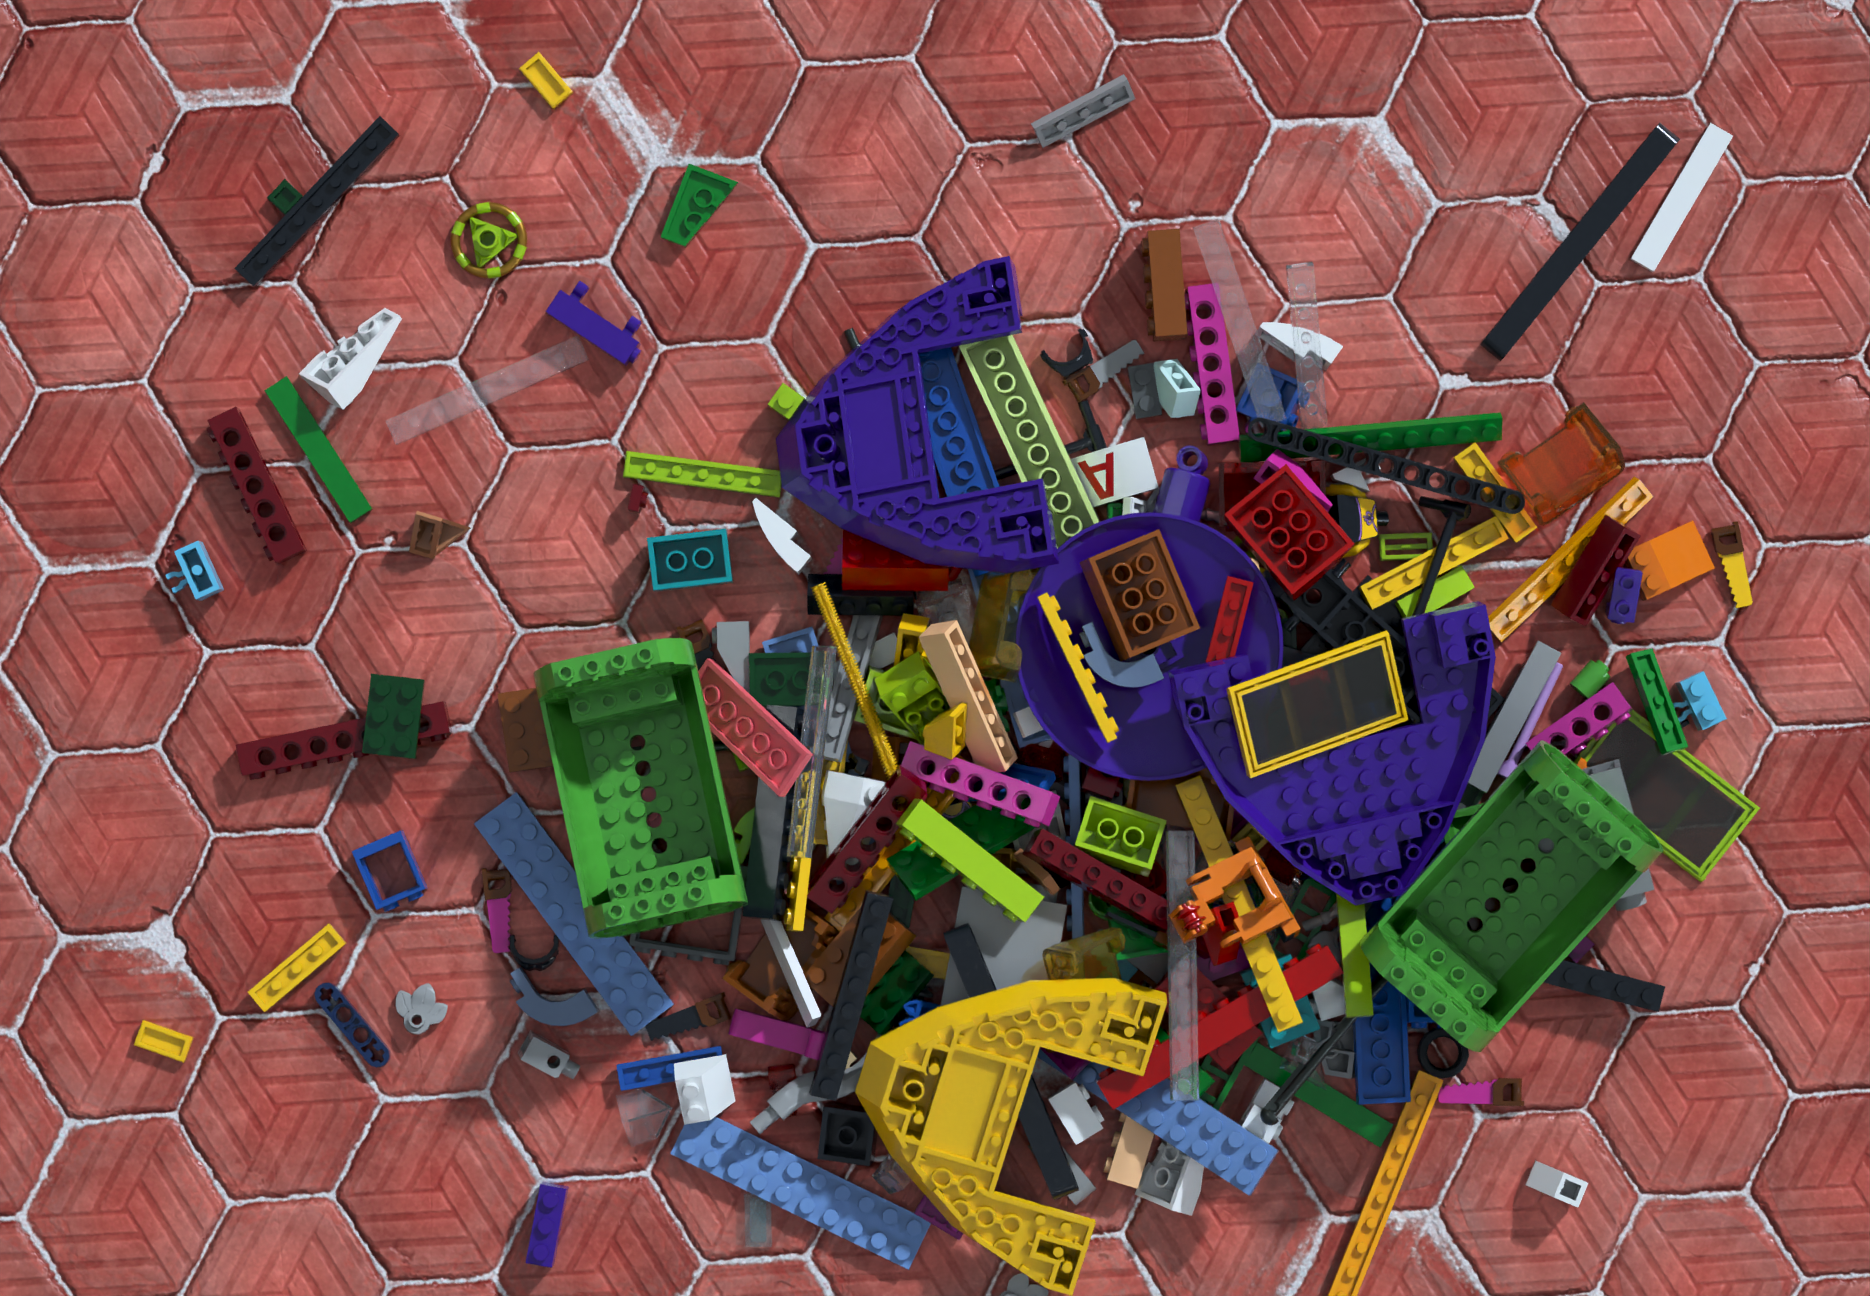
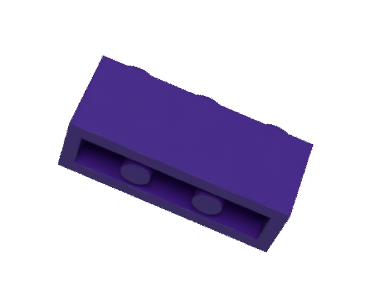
M547 1182L540 1184L526 1263L550 1268L554 1266L568 1186Z

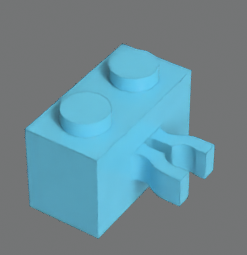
M196 541L174 551L182 571L170 572L165 576L167 580L183 576L186 579L180 581L178 586L171 588L173 593L180 592L189 584L195 599L202 601L224 591L203 542Z
M1704 671L1675 683L1683 702H1675L1673 706L1674 708L1687 707V710L1683 711L1681 716L1678 717L1679 722L1684 721L1690 714L1697 730L1701 731L1727 719Z

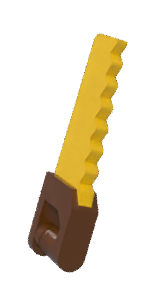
M1738 521L1732 522V525L1711 529L1714 550L1718 557L1722 558L1721 565H1724L1723 571L1727 573L1728 586L1732 588L1730 593L1734 595L1735 608L1752 605ZM1734 535L1736 543L1724 545L1719 541V538Z

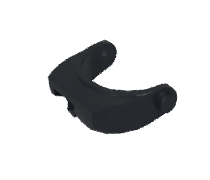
M1078 329L1079 335L1083 339V347L1081 353L1075 359L1068 362H1057L1052 360L1045 350L1041 351L1040 356L1042 360L1065 379L1088 364L1093 363L1092 353L1085 338L1088 335L1084 329Z

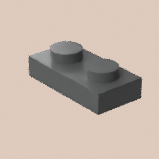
M1154 363L1127 367L1136 420L1162 415L1153 367Z

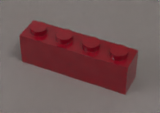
M1605 515L1551 606L1568 618L1587 626L1612 585L1616 568L1623 567L1641 535L1621 522Z

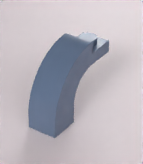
M1092 622L1081 627L1083 632L1079 633L1083 645L1085 648L1090 647L1092 650L1083 655L1084 660L1090 669L1103 680L1122 687H1142L1164 679L1154 654L1129 663L1117 661L1105 651Z
M522 967L510 973L513 977L510 980L513 988L518 994L520 992L524 994L516 1003L528 1016L541 1023L553 1026L573 1025L599 1012L586 989L567 1000L551 1001L537 992Z

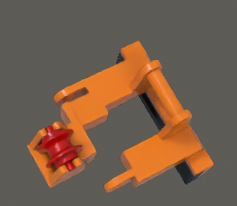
M1249 836L1235 842L1232 850L1233 856L1189 877L1186 880L1188 886L1197 884L1206 878L1208 880L1191 887L1190 893L1195 901L1189 900L1177 906L1168 915L1182 942L1185 944L1208 931L1207 925L1211 927L1215 924L1216 919L1208 904L1224 896L1223 890L1251 876L1264 901L1258 908L1233 920L1232 924L1237 933L1220 942L1222 948L1241 941L1242 945L1275 928L1283 943L1297 937L1301 930Z

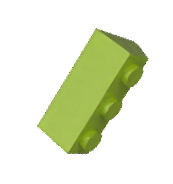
M1090 796L1074 847L1102 863L1148 877L1167 820Z

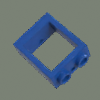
M403 830L352 851L376 910L383 908L384 912L395 909L399 907L398 901L408 898L409 902L424 896L422 891L428 889ZM400 843L417 886L382 900L365 858Z

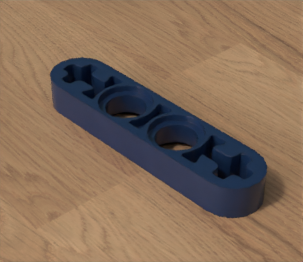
M327 982L319 985L315 990V999L321 1008L371 1066L382 1067L386 1065L391 1057L390 1050L335 984ZM323 988L326 990L332 989V998L335 1001L341 998L343 1003L336 1005L331 1011L328 1007L333 1004L329 999L324 1001L321 999L323 995L321 990ZM346 1007L350 1009L352 1016L348 1022L338 1020L337 1011L339 1008ZM359 1027L365 1028L369 1035L368 1039L362 1043L354 1038V1031ZM373 1038L377 1043L372 1046L377 1051L382 1049L385 1052L382 1055L383 1062L380 1060L373 1061V1051L368 1048L365 1052L362 1048L370 1044Z

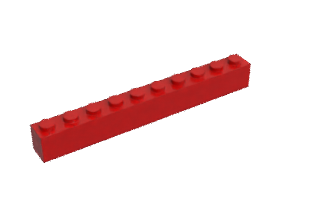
M1318 943L1305 951L1307 956L1298 960L1297 957H1294L1282 964L1284 967L1282 973L1295 1002L1344 973L1327 945L1321 947ZM1249 984L1236 992L1238 997L1231 1001L1227 998L1213 1005L1215 1010L1207 1015L1204 1011L1190 1019L1192 1024L1184 1029L1181 1025L1177 1026L1167 1033L1169 1038L1162 1042L1156 1039L1144 1076L1119 1069L1114 1070L1112 1067H1108L1098 1073L1100 1078L1096 1082L1112 1110L1271 1017L1259 986L1256 985L1252 988Z

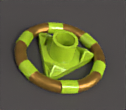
M494 202L479 203L466 209L455 221L451 232V248L455 260L468 273L480 278H497L510 273L519 265L527 249V233L523 221L509 207ZM489 212L499 213L508 219L516 229L517 234L473 218V216ZM469 219L477 266L472 264L466 257L460 244V237ZM518 238L513 257L506 264L499 267L482 268Z

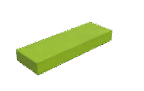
M1462 565L1436 579L1424 613L1436 611L1475 588ZM1422 588L1395 603L1403 618L1412 616Z

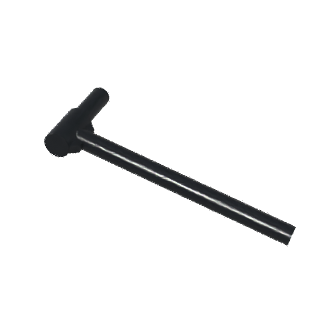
M1088 400L1078 403L1087 428L1083 434L1084 438L1064 445L1068 455L1086 448L1091 452L1107 448ZM1014 464L994 470L997 481L1017 474Z
M1425 496L1420 497L1419 506L1439 510L1447 520L1412 616L1425 612L1456 523L1470 516L1471 506L1469 504L1447 499L1443 501Z

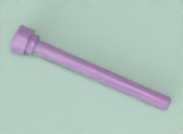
M1557 662L1529 713L1508 760H1504L1497 773L1500 777L1506 779L1518 766L1517 764L1526 747V742H1528L1561 673L1562 664Z

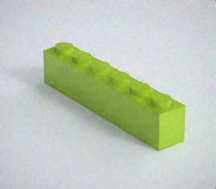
M915 798L897 821L896 825L901 828L899 832L911 842L915 839L922 844L920 849L931 858L937 856L943 861L941 866L951 874L957 872L963 877L961 882L973 891L975 888L983 893L982 899L993 907L996 904L1004 909L1002 914L1010 921L1015 923L1018 920L1025 923L1043 900L1044 896L922 799Z

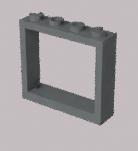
M740 865L746 888L748 866ZM743 907L734 910L728 952L641 939V932L631 934L629 946H635L636 952L650 954L651 949L661 950V956L676 958L677 953L687 954L688 960L703 961V957L714 958L713 963L729 965V961H735Z

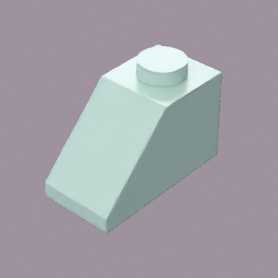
M1178 359L1154 362L1153 367L1159 403L1170 418L1193 416L1199 399L1200 388Z

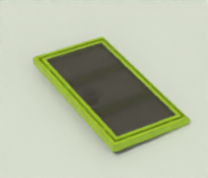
M1632 710L1629 712L1631 717L1620 725H1617L1615 722L1607 728L1609 732L1597 741L1593 737L1586 744L1587 748L1580 752L1573 762L1577 765L1582 757L1586 760L1587 767L1619 759L1634 815L1657 838L1663 847L1664 855L1699 882H1702L1760 807L1685 749L1661 755L1650 722Z

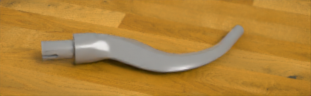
M866 1054L854 1066L845 1070L837 1099L855 1092ZM815 1071L803 1074L789 1082L767 1100L769 1106L750 1121L759 1134L780 1117L784 1121L803 1104L829 1100L811 1096L809 1093Z

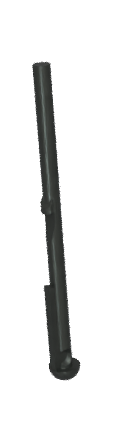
M1379 975L1371 984L1372 1000L1388 982L1382 975ZM1345 1016L1333 1028L1336 1031L1334 1035L1319 1047L1304 1067L1301 1063L1266 1106L1262 1108L1260 1117L1263 1123L1275 1125L1279 1122L1276 1116L1358 1017L1346 1018Z

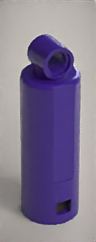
M1188 445L1180 449L1177 454L1178 468L1165 469L1153 513H1167L1200 522L1211 483L1207 477L1202 476L1208 467V459L1197 447ZM1193 455H1197L1196 464L1191 467L1188 466V459Z

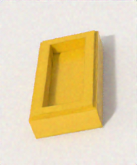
M540 52L519 68L553 110L573 94V91Z
M142 1020L134 1046L184 1063L194 1037Z

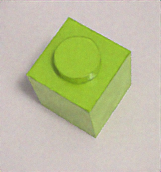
M782 383L768 403V406L790 421L805 401V398Z

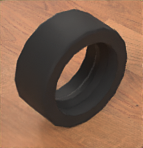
M1434 1028L1425 1033L1419 1041L1417 1055L1422 1068L1430 1075L1439 1078H1449L1460 1073L1466 1066L1469 1051L1468 1048L1461 1045L1443 1028ZM1446 1037L1455 1042L1459 1054L1452 1066L1441 1069L1431 1064L1427 1051L1433 1040Z

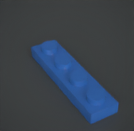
M721 1046L617 1064L620 1089L624 1091L675 1081L674 1063L723 1055Z

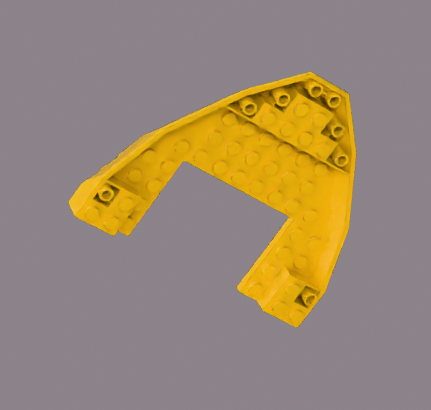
M1117 978L1029 980L943 1005L872 1040L867 1050L855 1093L892 1158L954 1228L1043 1287L1072 1296L1096 1224L1095 1219L994 1191L1040 1047L1144 1076L1167 1005V996L1165 992Z

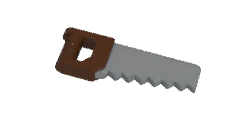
M1132 340L1062 382L1064 386L1068 385L1077 402L1080 403L1097 393L1103 386V383H1107L1109 378H1114L1115 373H1120L1121 369H1125L1127 364H1132L1133 359H1138L1139 355H1143L1144 352L1138 342ZM1082 375L1089 385L1088 392L1084 393L1076 380Z

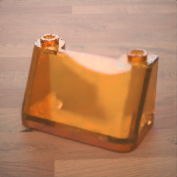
M1584 402L1579 406L1570 408L1565 414V427L1525 455H1522L1519 451H1509L1497 462L1499 469L1513 489L1524 496L1525 506L1539 525L1544 526L1551 523L1616 478L1625 468L1621 447Z

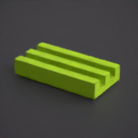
M1432 532L1379 534L1380 561L1412 560L1421 555H1386L1385 550L1427 549L1429 551L1433 549ZM1427 538V543L1385 545V540Z

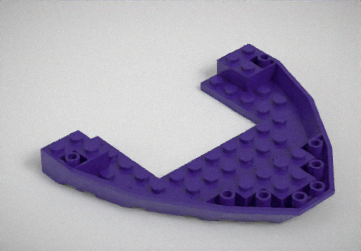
M1010 256L983 261L946 283L909 301L886 318L818 381L797 412L776 437L781 484L785 491L839 528L925 564L1006 574L1059 564L1053 518L1048 508L1043 479L939 498L919 353L1022 333L1020 316L1023 315L1016 267Z
M1479 601L1401 618L1421 720L1420 723L1372 733L1253 778H1249L1246 774L1226 690L1228 687L1253 679L1248 655L1242 654L1168 671L1173 698L1183 727L1225 800L1293 866L1355 906L1402 895L1420 875L1448 832L1485 742L1496 659L1486 605ZM1253 691L1242 695V700L1256 759L1260 761L1268 758L1256 693Z

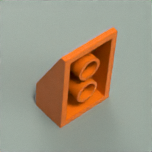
M1693 520L1635 546L1625 562L1628 569L1641 570L1643 573L1639 592L1642 601L1648 600L1715 568Z

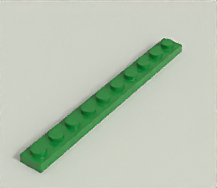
M1500 412L1304 430L1373 450L1384 451L1502 440L1503 418ZM1280 431L1277 434V439L1281 444H1285L1289 441L1290 434L1288 431ZM1257 433L1254 436L1259 437L1263 433ZM1239 435V459L1241 463L1266 461L1276 449H1279L1291 459L1310 457L1254 441L1248 438L1247 435ZM1308 436L1303 440V448L1306 451H1311L1315 447L1313 437ZM1334 443L1329 446V455L1340 454L1341 450L1338 444Z

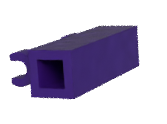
M579 281L570 296L559 290L545 311L549 316L623 365L627 366L629 362L633 364L641 353V350L638 349L641 344L632 337L642 324L640 320L631 316L622 331L580 303L589 290V287L583 282Z

